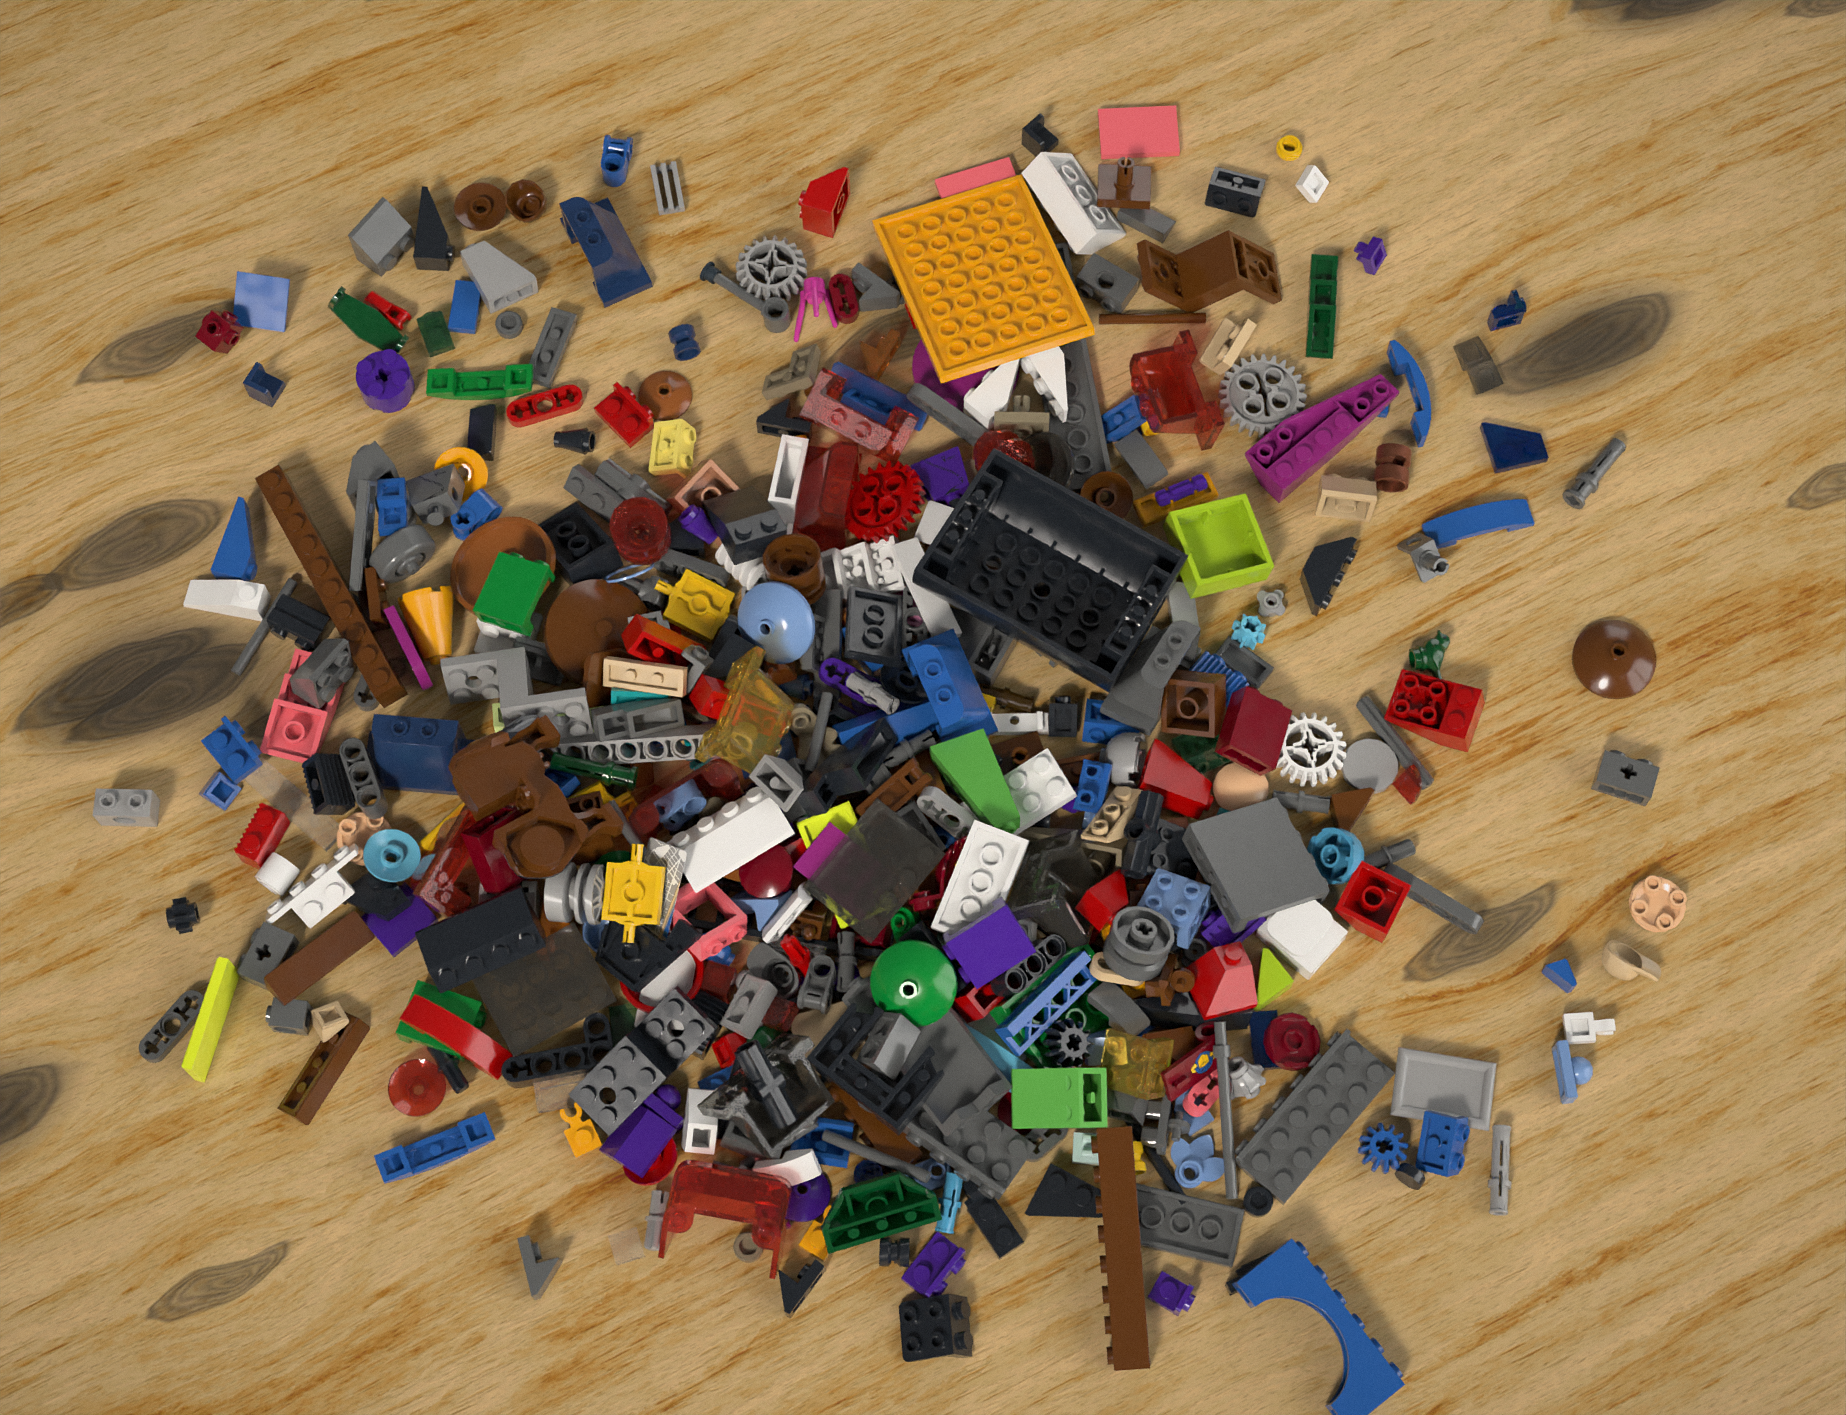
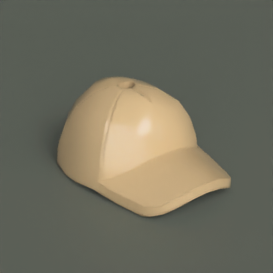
M1611 940L1604 946L1602 964L1605 970L1614 977L1628 981L1638 975H1642L1655 982L1659 981L1661 968L1653 960L1620 941Z

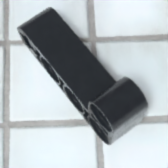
M599 1012L591 1013L585 1018L583 1029L586 1043L508 1058L503 1063L501 1069L505 1081L510 1087L525 1088L587 1076L599 1063L595 1060L596 1054L602 1050L610 1052L615 1047L612 1028L608 1018ZM595 1023H603L605 1025L604 1030L599 1034L590 1032L591 1027ZM572 1056L581 1058L580 1064L576 1067H568L566 1065L567 1060ZM549 1061L552 1063V1067L548 1072H538V1067L542 1062ZM528 1065H530L531 1070H532V1072H533V1075H531V1076H530V1074H529V1072H528V1071H530L529 1068H528ZM514 1068L520 1069L517 1078L512 1076Z

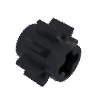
M186 897L172 899L173 905L166 908L169 928H176L179 934L193 932L192 926L200 922L196 902L189 903Z

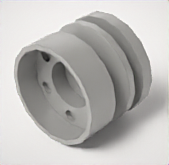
M570 862L562 873L546 878L544 887L546 918L552 922L568 923L571 922L575 914V919L579 924H584L587 921L591 925L600 924L602 921L606 877L605 866L603 864H594L591 867L589 863H584L577 870L575 863Z

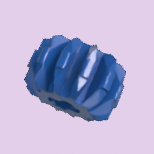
M1378 1123L1376 1130L1369 1126L1366 1129L1368 1136L1361 1135L1359 1141L1364 1146H1360L1357 1152L1359 1154H1367L1361 1162L1365 1165L1371 1161L1373 1163L1371 1166L1372 1172H1375L1378 1166H1381L1383 1174H1387L1389 1166L1397 1170L1400 1167L1398 1161H1405L1407 1155L1402 1151L1408 1148V1143L1399 1142L1404 1134L1399 1132L1394 1135V1125H1390L1387 1131H1385L1383 1123ZM1381 1143L1387 1145L1384 1154L1378 1151L1380 1147H1376L1380 1146Z

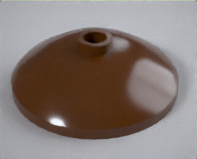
M1602 620L1588 626L1579 635L1572 651V665L1579 681L1592 693L1607 699H1625L1640 693L1649 684L1656 668V654L1649 638L1636 626L1621 620ZM1613 650H1620L1622 652V655H1615Z

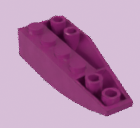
M1379 374L1285 419L1245 452V457L1259 484L1280 503L1352 441L1400 392L1384 376Z

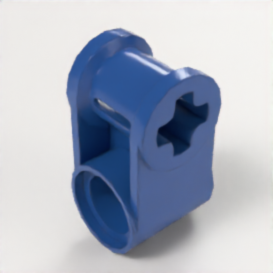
M605 135L601 170L605 184L610 187H619L626 180L629 161L633 151L632 137L617 139L611 138L610 135Z
M484 489L475 491L460 506V510L456 514L451 515L450 519L454 535L459 540L464 541L477 528L497 519L503 507Z

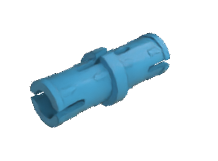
M946 1172L942 1198L938 1199L942 1220L937 1221L935 1227L936 1231L950 1234L954 1233L957 1209L961 1208L962 1202H959L963 1180L955 1173Z

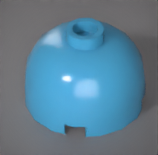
M1324 828L1317 836H1313L1310 839L1307 851L1314 857L1317 869L1321 876L1327 880L1328 884L1347 883L1361 863V860L1364 861L1365 852L1362 843L1353 833L1345 829Z

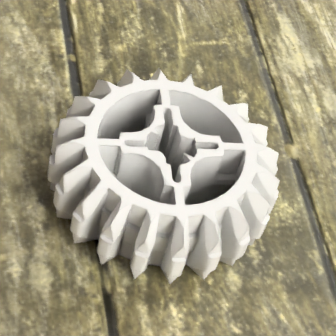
M1304 712L1300 714L1299 720L1294 715L1290 717L1276 768L1283 767L1280 772L1281 777L1286 776L1288 773L1291 775L1290 783L1295 782L1296 778L1300 779L1301 787L1305 786L1306 780L1310 781L1312 787L1316 786L1317 779L1322 784H1326L1328 781L1327 776L1335 778L1336 770H1341L1343 767L1341 760L1346 758V752L1342 751L1346 748V742L1340 741L1343 736L1342 731L1334 732L1337 725L1336 723H1331L1328 726L1326 724V716L1322 717L1321 721L1316 720L1317 714L1315 712L1312 713L1310 719H1307ZM1301 732L1300 741L1286 747L1287 740L1294 734ZM1312 732L1321 736L1323 740L1315 738ZM1305 743L1307 744L1309 750L1313 751L1311 757L1310 753H1308V750L1304 748ZM1324 753L1331 754L1330 759L1325 764L1319 767L1315 766L1317 757L1324 756ZM1293 760L1301 761L1305 767L1296 764Z

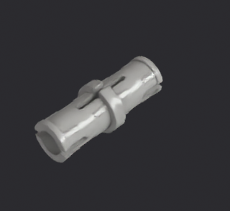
M858 672L852 673L848 677L846 686L860 694L865 702L878 706L889 715L897 710L899 699L883 690L882 685L869 681Z

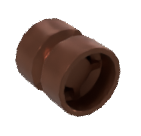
M1386 443L1376 448L1375 465L1377 467L1374 469L1373 482H1376L1378 490L1390 493L1407 490L1410 475L1407 469L1411 465L1412 451L1409 447L1397 443Z

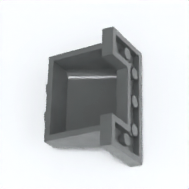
M1175 621L1162 630L1152 626L1129 661L1115 687L1102 703L1100 712L1150 736L1161 719V704L1166 684L1176 669L1189 670L1201 655L1202 649L1198 647L1201 628L1187 621Z

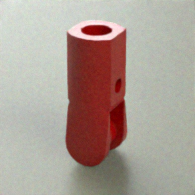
M371 291L364 299L363 303L378 310L399 331L404 329L403 324L407 320L410 321L412 319V316L405 309L393 304L375 291ZM394 312L398 314L395 318L391 317Z

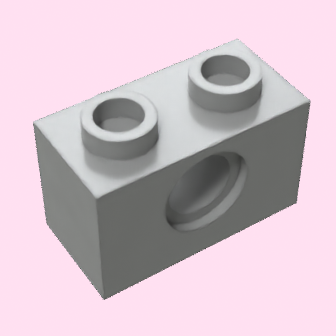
M96 788L93 817L101 826L157 827L160 799L153 790Z

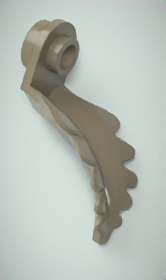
M802 703L793 704L788 708L785 721L787 726L800 740L796 758L807 761L817 715ZM826 727L817 767L842 746L833 744V741L838 736L835 729Z

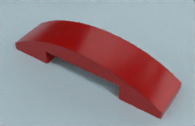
M414 994L399 1020L420 1033L428 1034L473 1062V1066L497 1081L502 1075L503 1063L508 1058L513 1057L508 1050L468 1022L419 995Z

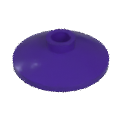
M821 1173V1175L803 1183L772 1190V1200L779 1213L787 1219L795 1222H808L819 1217L828 1206L830 1186L826 1177ZM805 1186L807 1193H798L797 1187Z

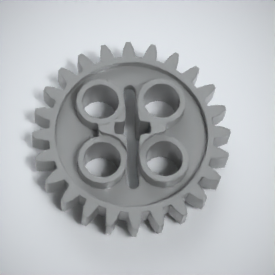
M1253 354L1249 363L1244 358H1241L1240 367L1233 364L1231 372L1226 371L1224 375L1225 380L1220 382L1222 390H1219L1218 398L1222 399L1219 408L1225 409L1223 417L1232 416L1230 426L1238 423L1240 425L1239 433L1246 428L1249 429V437L1256 431L1259 438L1262 439L1264 432L1269 433L1285 419L1304 411L1305 404L1303 402L1306 401L1307 394L1303 393L1306 385L1299 384L1302 377L1301 374L1293 376L1295 367L1292 366L1286 369V360L1284 359L1278 364L1276 363L1275 355L1270 361H1267L1265 354H1262L1261 360L1257 361ZM1256 376L1260 377L1262 395L1258 394L1260 386ZM1268 379H1274V380H1276L1278 383H1277V384H1270V383H1268L1266 380H1268ZM1242 384H1248V385H1250L1252 388H1251V389H1243L1240 385H1242ZM1263 398H1266L1265 408L1269 417L1265 416ZM1274 403H1281V404H1283L1285 407H1284V408H1276L1275 406H1273V404H1274ZM1254 408L1258 411V413L1252 414L1249 413L1246 409Z

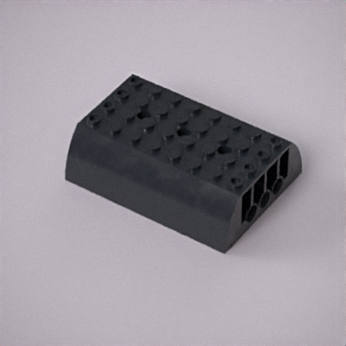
M993 448L914 569L912 582L1110 693L1161 610L1189 555ZM995 561L999 564L1000 568L992 570L987 567L986 562ZM1043 588L1048 592V596L1040 597L1035 593L1034 589ZM1087 614L1092 615L1097 622L1089 624L1084 621L1083 616Z

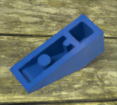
M239 496L210 569L216 580H243L250 582V580H254L257 574L250 511L244 498Z

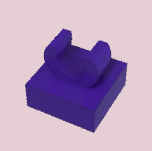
M1373 236L1369 244L1358 242L1354 248V252L1359 253L1356 259L1362 262L1365 273L1375 275L1387 256L1383 240Z

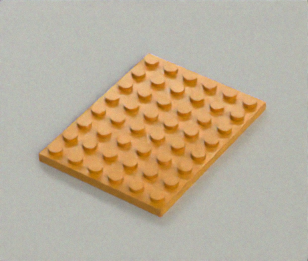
M1022 174L872 220L874 231L940 383L1095 335L1094 326Z

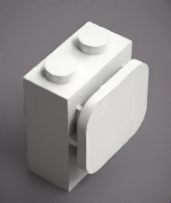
M1316 900L1266 915L1267 920L1258 928L1256 937L1304 978L1309 980L1345 940L1348 931L1332 919V915Z

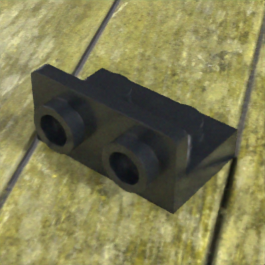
M1215 167L1209 182L1205 205L1254 218L1266 179Z

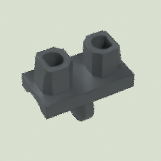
M1163 1094L1162 1100H1149L1145 1119L1159 1120L1158 1128L1143 1126L1141 1132L1142 1144L1156 1148L1157 1154L1166 1155L1169 1132L1172 1133L1171 1140L1179 1142L1180 1135L1189 1133L1191 1126L1187 1121L1183 1120V1112L1176 1111L1174 1119H1171L1173 1104H1171V1101L1168 1100L1165 1094Z

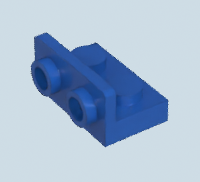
M1087 699L1082 735L1083 742L1108 745V742L1115 735L1131 732L1140 733V731L1133 729V727L1101 713L1100 707L1104 702L1103 700Z
M224 716L221 718L223 724L202 739L201 742L234 784L237 785L263 765L258 757L262 752L252 740L248 743L242 737L245 731L236 720L230 722Z
M1431 1110L1425 1111L1415 1167L1419 1170L1445 1177L1458 1175L1465 1162L1463 1148L1470 1132L1468 1117H1454Z

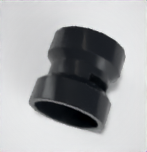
M890 1237L880 1238L879 1266L888 1267L891 1261H894V1264H898L899 1267H909L910 1237H900L898 1240H895V1243H892Z

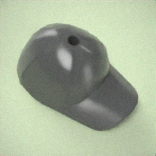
M765 942L756 945L748 955L747 966L753 976L769 981L778 990L774 1000L788 999L797 992L801 985V973L797 967L790 963L787 955H783Z

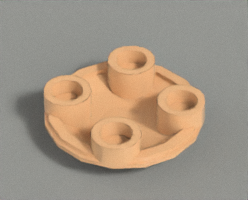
M1235 762L1224 766L1217 773L1212 785L1213 795L1217 803L1223 809L1230 811L1266 801L1269 794L1268 781L1265 775L1260 776Z
M363 811L356 812L340 822L337 832V846L340 849L345 845L350 847L355 843L358 846V855L350 860V862L364 866L363 850L368 839L381 830L392 828L383 816L379 819H369Z
M1649 876L1638 882L1632 889L1629 898V909L1635 922L1642 928L1652 932H1667L1675 928L1683 919L1687 897L1671 880Z

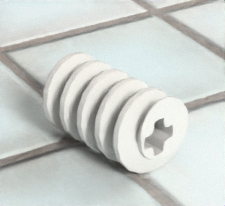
M723 543L715 554L717 562L724 566L728 573H732V576L739 580L742 586L747 587L748 591L761 583L767 582L762 562L763 557L734 565Z

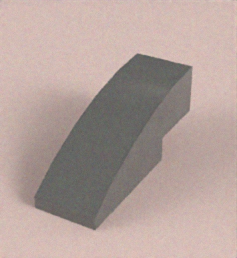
M680 698L641 700L590 709L594 735L600 742L624 736L633 739L685 726Z

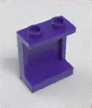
M1002 896L992 902L994 906L992 910L952 935L948 931L943 934L946 942L942 946L951 961L955 958L961 965L958 971L966 983L972 981L976 989L1036 952L1032 941Z

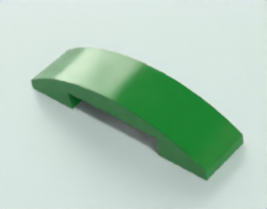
M533 364L506 365V370L456 372L454 368L428 369L426 394L431 397L453 400H492L521 395L532 391L534 366Z

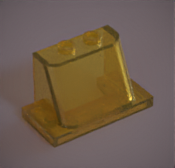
M756 645L732 664L724 683V687L730 690L716 725L703 734L694 758L704 763L714 755H717L751 774L765 754L774 757L779 755L782 749V745L779 744L781 738L786 735L791 726L789 718L794 708V702L759 668L766 650Z

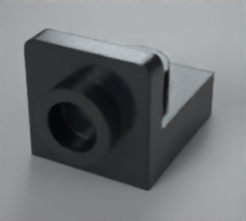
M1057 695L1055 700H1048V737H1077V701L1071 700V696Z

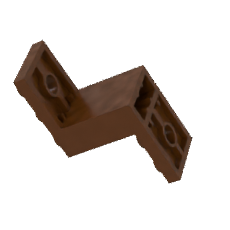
M1230 230L1177 255L1146 239L1137 243V260L1141 268V284L1144 292L1188 313H1194L1242 290L1273 305L1282 301L1274 253Z

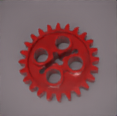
M888 461L885 467L879 462L877 470L868 467V474L866 476L860 473L859 478L861 480L859 482H851L854 486L853 490L845 491L849 498L842 500V503L845 505L841 509V513L844 515L842 521L847 525V529L859 540L863 538L866 543L871 539L878 543L881 537L887 542L892 533L895 537H899V529L902 528L907 531L908 527L906 524L908 522H916L912 516L914 514H921L922 511L918 506L925 504L921 496L926 494V491L922 488L924 483L914 469L912 470L908 464L903 466L900 461L895 465Z

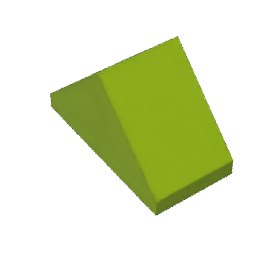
M1263 948L1260 955L1256 985L1258 1005L1253 1009L1254 1011H1260L1289 990L1294 982L1288 972L1267 948Z

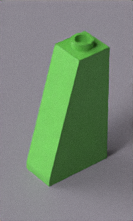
M984 728L930 746V759L933 765L980 822L1011 834L1020 828L1019 812Z

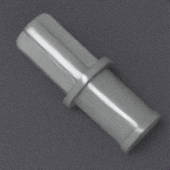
M653 1190L651 1192L649 1215L645 1217L647 1229L644 1248L650 1251H659L662 1247L664 1227L669 1221L666 1219L670 1193L665 1191L662 1194L660 1190Z

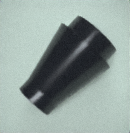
M588 428L562 432L556 431L554 434V446L556 448H563L584 455L588 452H593L595 449V432L589 431Z

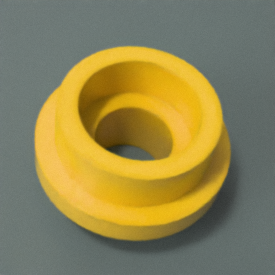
M1293 135L1284 136L1277 142L1276 153L1285 161H1294L1302 153V144ZM1285 148H1291L1293 151H1287Z

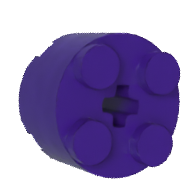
M386 349L371 353L358 362L356 366V382L363 400L370 408L380 410L383 413H393L408 405L415 390V383L409 366L402 356L392 349Z

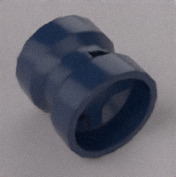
M678 325L668 332L670 342L675 346L673 349L675 359L687 361L700 354V346L694 339L696 333L692 325Z

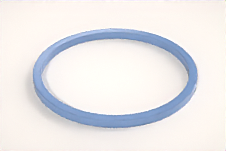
M652 561L626 566L605 576L604 580L608 583L627 580L651 570L655 564ZM650 565L646 569L632 575L609 579L611 576L638 566Z

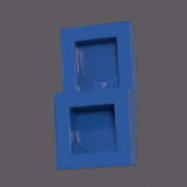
M405 477L377 480L378 531L380 536H390L399 529L408 526Z

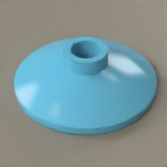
M385 829L373 834L366 842L363 850V860L368 871L376 878L387 882H399L409 878L416 872L420 864L421 853L417 842L409 834L396 829ZM393 857L396 862H388L386 858Z

